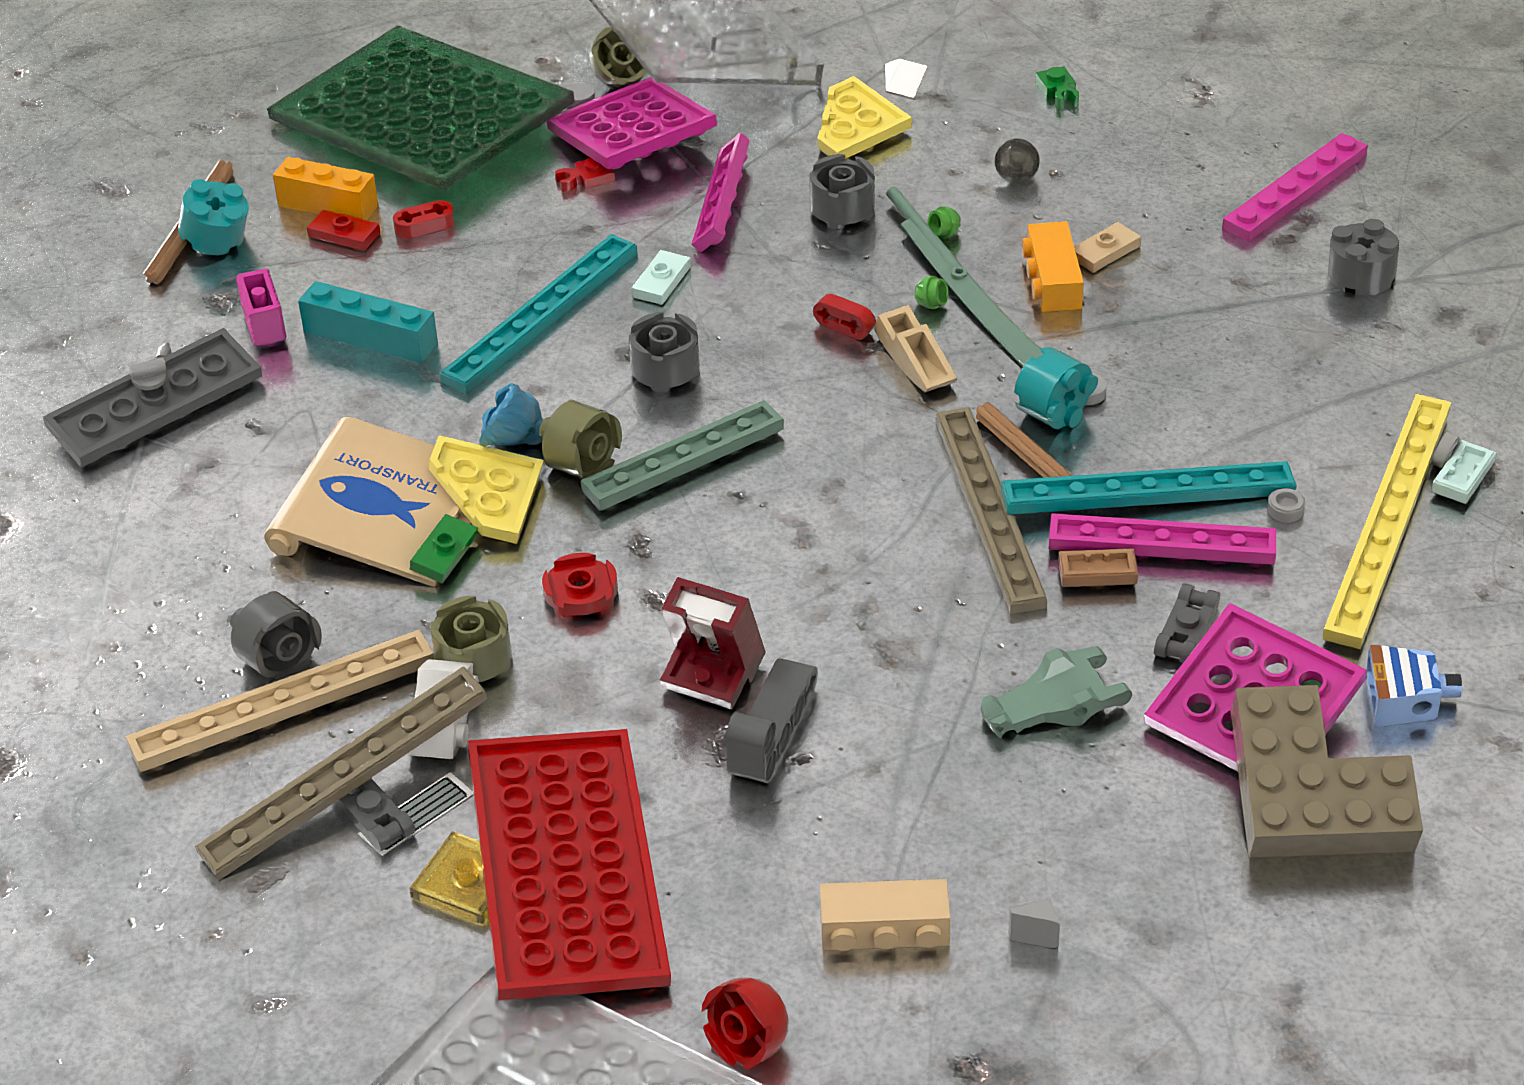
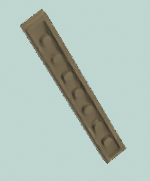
M971 408L937 412L936 425L1010 615L1046 609L1047 596L1013 514L1007 515L1001 494L1000 480Z
M464 666L195 845L197 853L218 881L479 706L488 699L486 691Z

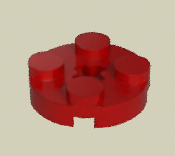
M572 553L562 556L554 561V568L548 574L547 569L543 573L542 587L544 599L548 605L554 608L555 614L561 618L606 612L613 607L614 597L618 592L616 569L608 560H606V564L597 561L596 555L591 553ZM583 581V586H576V582Z

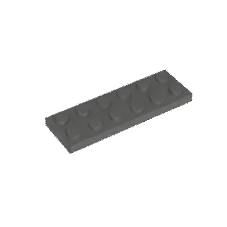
M222 328L163 357L167 378L165 383L159 388L153 390L139 389L133 385L131 376L128 374L43 416L44 425L80 467H83L262 377L261 366Z

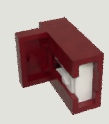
M677 577L661 608L675 649L660 678V683L663 688L733 709L744 684H751L766 653L749 599Z

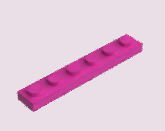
M1344 133L1339 134L1225 216L1222 229L1247 242L1251 241L1367 156L1368 145L1356 140L1352 136Z
M1051 513L1049 550L1134 549L1135 555L1275 565L1276 528Z

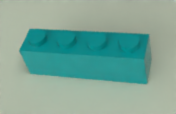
M314 281L298 300L304 333L421 364L438 345L434 312L318 281Z

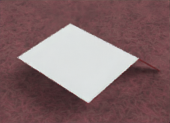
M903 59L886 63V91L914 98L928 66Z

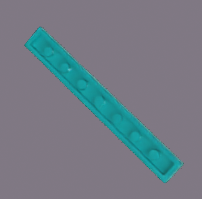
M610 234L439 373L440 382L467 395L638 254L637 245Z
M1288 461L1004 480L1001 481V494L1007 515L1269 497L1273 491L1288 488L1296 490L1297 484Z

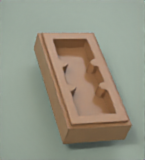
M1134 549L1060 551L1058 554L1062 587L1138 583Z

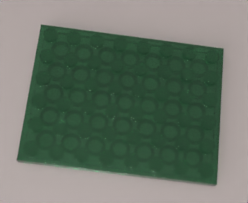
M397 25L267 108L271 120L446 191L468 175L474 173L491 159L496 158L504 150L518 143L523 137L541 127L549 119L561 113L565 108L573 104L575 99L574 92Z

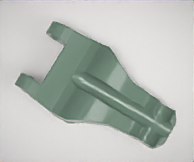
M1095 646L1068 652L1056 648L1045 653L1039 668L1025 683L997 698L992 695L983 697L980 710L990 729L999 738H1002L1003 734L1008 730H1015L1016 733H1019L1024 728H1030L1044 722L1065 726L1083 725L1092 715L1102 709L1127 704L1132 698V692L1123 682L1106 687L1094 669L1102 667L1107 661V656L1100 647Z

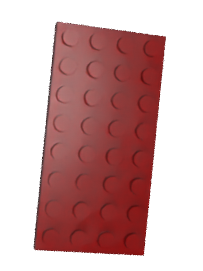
M628 730L468 740V755L498 1001L670 986L671 971Z

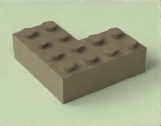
M1318 685L1236 688L1231 707V718L1249 858L1415 852L1423 833V825L1411 755L1328 758Z

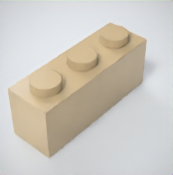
M947 879L820 884L822 950L847 951L850 949L950 946V910Z

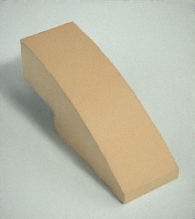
M909 305L878 315L874 329L875 333L895 363L914 384L924 392H928L957 381L956 374L927 324H919Z

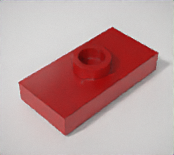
M324 209L307 226L308 237L365 251L381 233L379 223Z

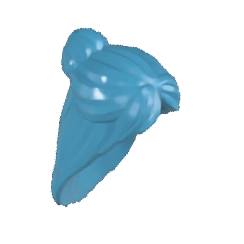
M509 383L502 389H499L495 394L496 407L488 409L482 417L480 446H512L523 443L529 445L541 444L543 438L539 434V428L544 419L542 418L539 402L530 393L521 390L517 384Z

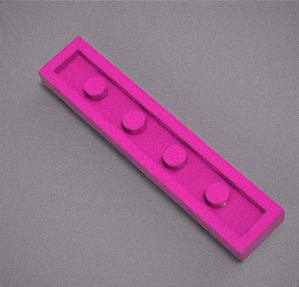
M741 132L719 150L691 244L700 253L710 245H718L726 235L725 226L732 214L730 209L732 202L737 196L736 188L743 175L741 173L743 164L748 158L746 153L750 140Z

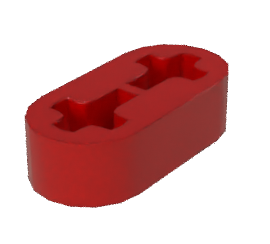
M441 200L405 208L393 215L395 234L404 239L449 229L455 222L452 205L447 201Z
M825 294L813 306V315L820 325L854 339H864L876 325V318L867 307L834 294Z

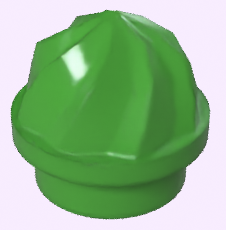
M941 206L930 212L927 224L940 239H949L953 234L958 233L961 226V217L956 210L947 206Z
M934 275L927 276L921 279L915 286L914 295L917 303L930 310L944 306L948 300V285L944 279H938Z

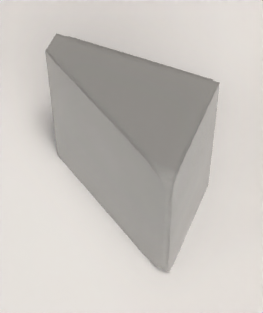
M1050 899L1009 908L1008 936L1011 941L1047 948L1059 947L1060 921Z

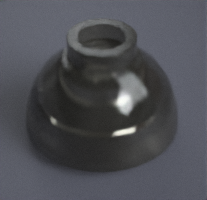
M1014 138L1004 142L995 155V167L998 174L1006 181L1012 183H1023L1030 180L1038 171L1040 164L1036 147L1031 142L1021 138Z

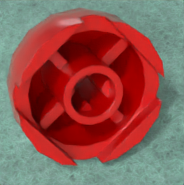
M736 978L729 980L709 991L702 1003V1012L707 1010L709 1022L703 1026L705 1036L715 1053L731 1066L738 1061L745 1066L743 1069L753 1068L778 1052L787 1036L789 1018L786 1006L780 995L769 984L759 979Z

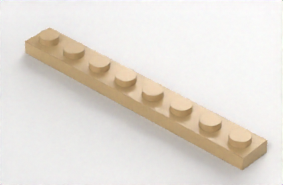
M419 629L126 736L127 744L139 771L143 772L418 671V668L426 660H435L434 653Z

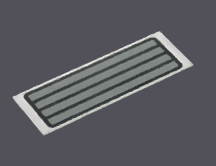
M449 772L398 806V808L410 816L415 826V833H417L472 796L473 791ZM359 832L358 834L374 848L367 838ZM415 833L406 838L401 836L391 841V846L379 853L383 856Z

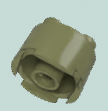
M568 400L560 405L551 417H546L542 421L539 428V434L543 438L542 452L546 466L580 479H585L612 467L615 462L614 459H611L614 448L620 449L622 442V429L618 418L607 411L575 400Z
M463 596L452 599L440 606L436 611L437 617L433 622L431 620L430 624L435 660L473 663V675L478 676L479 682L491 679L509 670L512 650L508 620L504 608L499 603L488 599V603L477 601L476 596Z

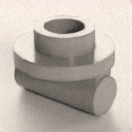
M163 357L128 365L131 381L139 389L153 390L162 386L166 381V365Z

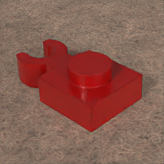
M588 158L574 163V169L562 168L556 170L555 181L560 182L561 191L566 192L573 190L577 185L581 184L587 189L614 182L615 173L613 169H607L592 158Z

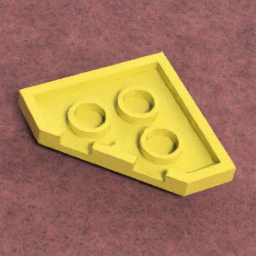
M852 76L829 87L827 105H825L822 116V127L818 134V149L827 156L845 154V159L912 128V117L855 76Z
M439 435L429 460V470L473 526L478 527V532L481 536L517 544L542 473L544 460Z

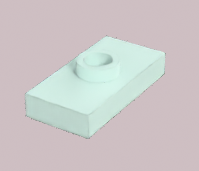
M660 250L631 288L632 297L663 305L690 269V257Z
M1462 440L1433 481L1431 492L1466 504L1494 464L1496 452Z

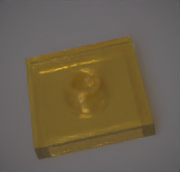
M452 831L409 887L411 898L483 924L488 917L479 841Z

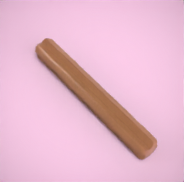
M985 402L982 406L979 405L977 407L976 419L1043 478L1073 476L991 403Z

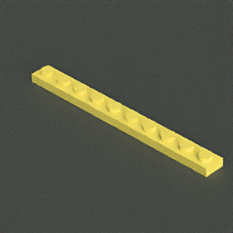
M1419 394L1415 395L1327 619L1322 640L1361 649L1449 416L1451 402Z

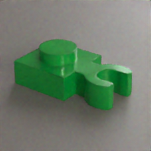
M1065 66L1051 67L1048 70L1036 72L1035 83L1046 99L1055 97V106L1058 109L1064 108V101H1071L1074 106H1079V92L1076 90V82Z

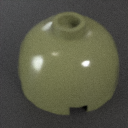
M612 25L603 29L593 41L589 55L590 67L596 78L605 85L616 89L627 87L640 82L649 71L651 66L650 55L652 54L651 46L646 37L637 29L630 26L627 29L619 27V25Z

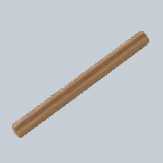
M218 161L205 181L226 184L234 173L233 164L230 161ZM179 220L144 271L145 280L149 284L153 282L158 285L162 282L188 242L186 238L183 241L179 236Z

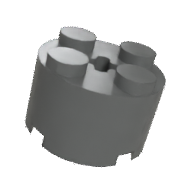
M836 154L824 157L813 165V171L809 175L810 209L818 219L826 222V225L831 229H842L846 224L856 223L874 216L875 176L874 168L867 160L857 156L856 161L845 159V154Z
M1368 219L1364 223L1335 227L1330 239L1328 277L1332 284L1345 291V287L1356 289L1355 294L1362 296L1376 295L1387 291L1391 287V282L1395 280L1399 253V240L1397 236L1385 228L1384 223L1378 219Z
M656 312L645 315L633 323L629 335L630 365L633 376L639 382L651 386V390L656 393H665L671 387L682 385L699 376L700 361L697 327L690 318L675 313V318L664 317L663 312Z
M271 591L256 597L244 608L237 609L230 619L232 627L231 645L234 653L267 679L270 678L278 681L305 671L313 662L309 657L314 648L319 650L322 633L318 621L277 591Z

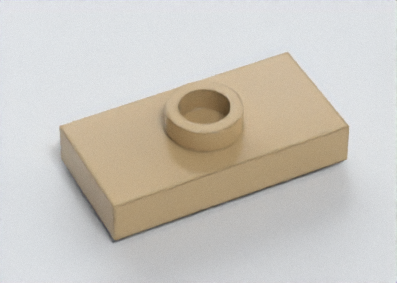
M1116 222L1074 246L1078 263L1094 273L1141 246V236L1123 224Z

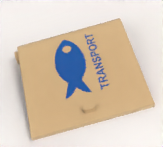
M344 417L337 422L267 528L264 539L269 549L277 555H294L304 542L436 587L438 581L409 569L410 560L445 514L472 525V523L429 470V460L435 445L356 418Z

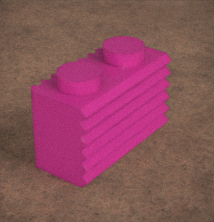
M260 269L238 274L236 281L241 306L253 344L256 346L267 345L284 340L287 336L282 309L269 270Z

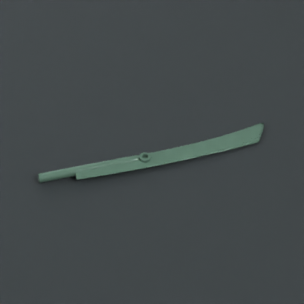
M895 186L890 187L886 192L887 197L907 219L900 223L901 226L973 315L1022 367L1030 357L1037 359L1043 354L1040 351L1041 348L982 290L969 275L967 269L959 263Z

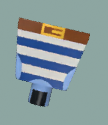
M1369 645L1366 680L1374 727L1434 720L1438 717L1441 698L1461 697V675L1439 674L1435 654L1432 652Z

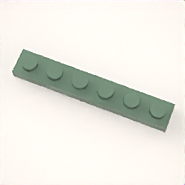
M762 400L582 479V492L600 511L784 430V419L765 400Z

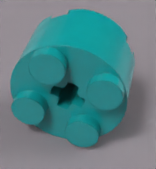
M203 179L193 180L182 199L178 225L180 238L183 241L186 238L192 243V249L209 255L229 253L230 248L236 245L238 248L243 242L249 210L248 201L243 195L241 186L234 183L225 184L205 181Z
M1044 347L1040 349L1043 354L1037 359L1030 357L1018 375L1014 393L1019 396V403L1015 402L1016 407L1054 429H1061L1067 425L1073 428L1082 419V409L1089 395L1097 388L1098 377L1092 374L1088 365L1053 347Z

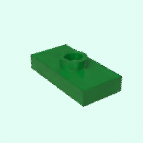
M445 514L410 560L409 569L443 584L476 539L478 527Z

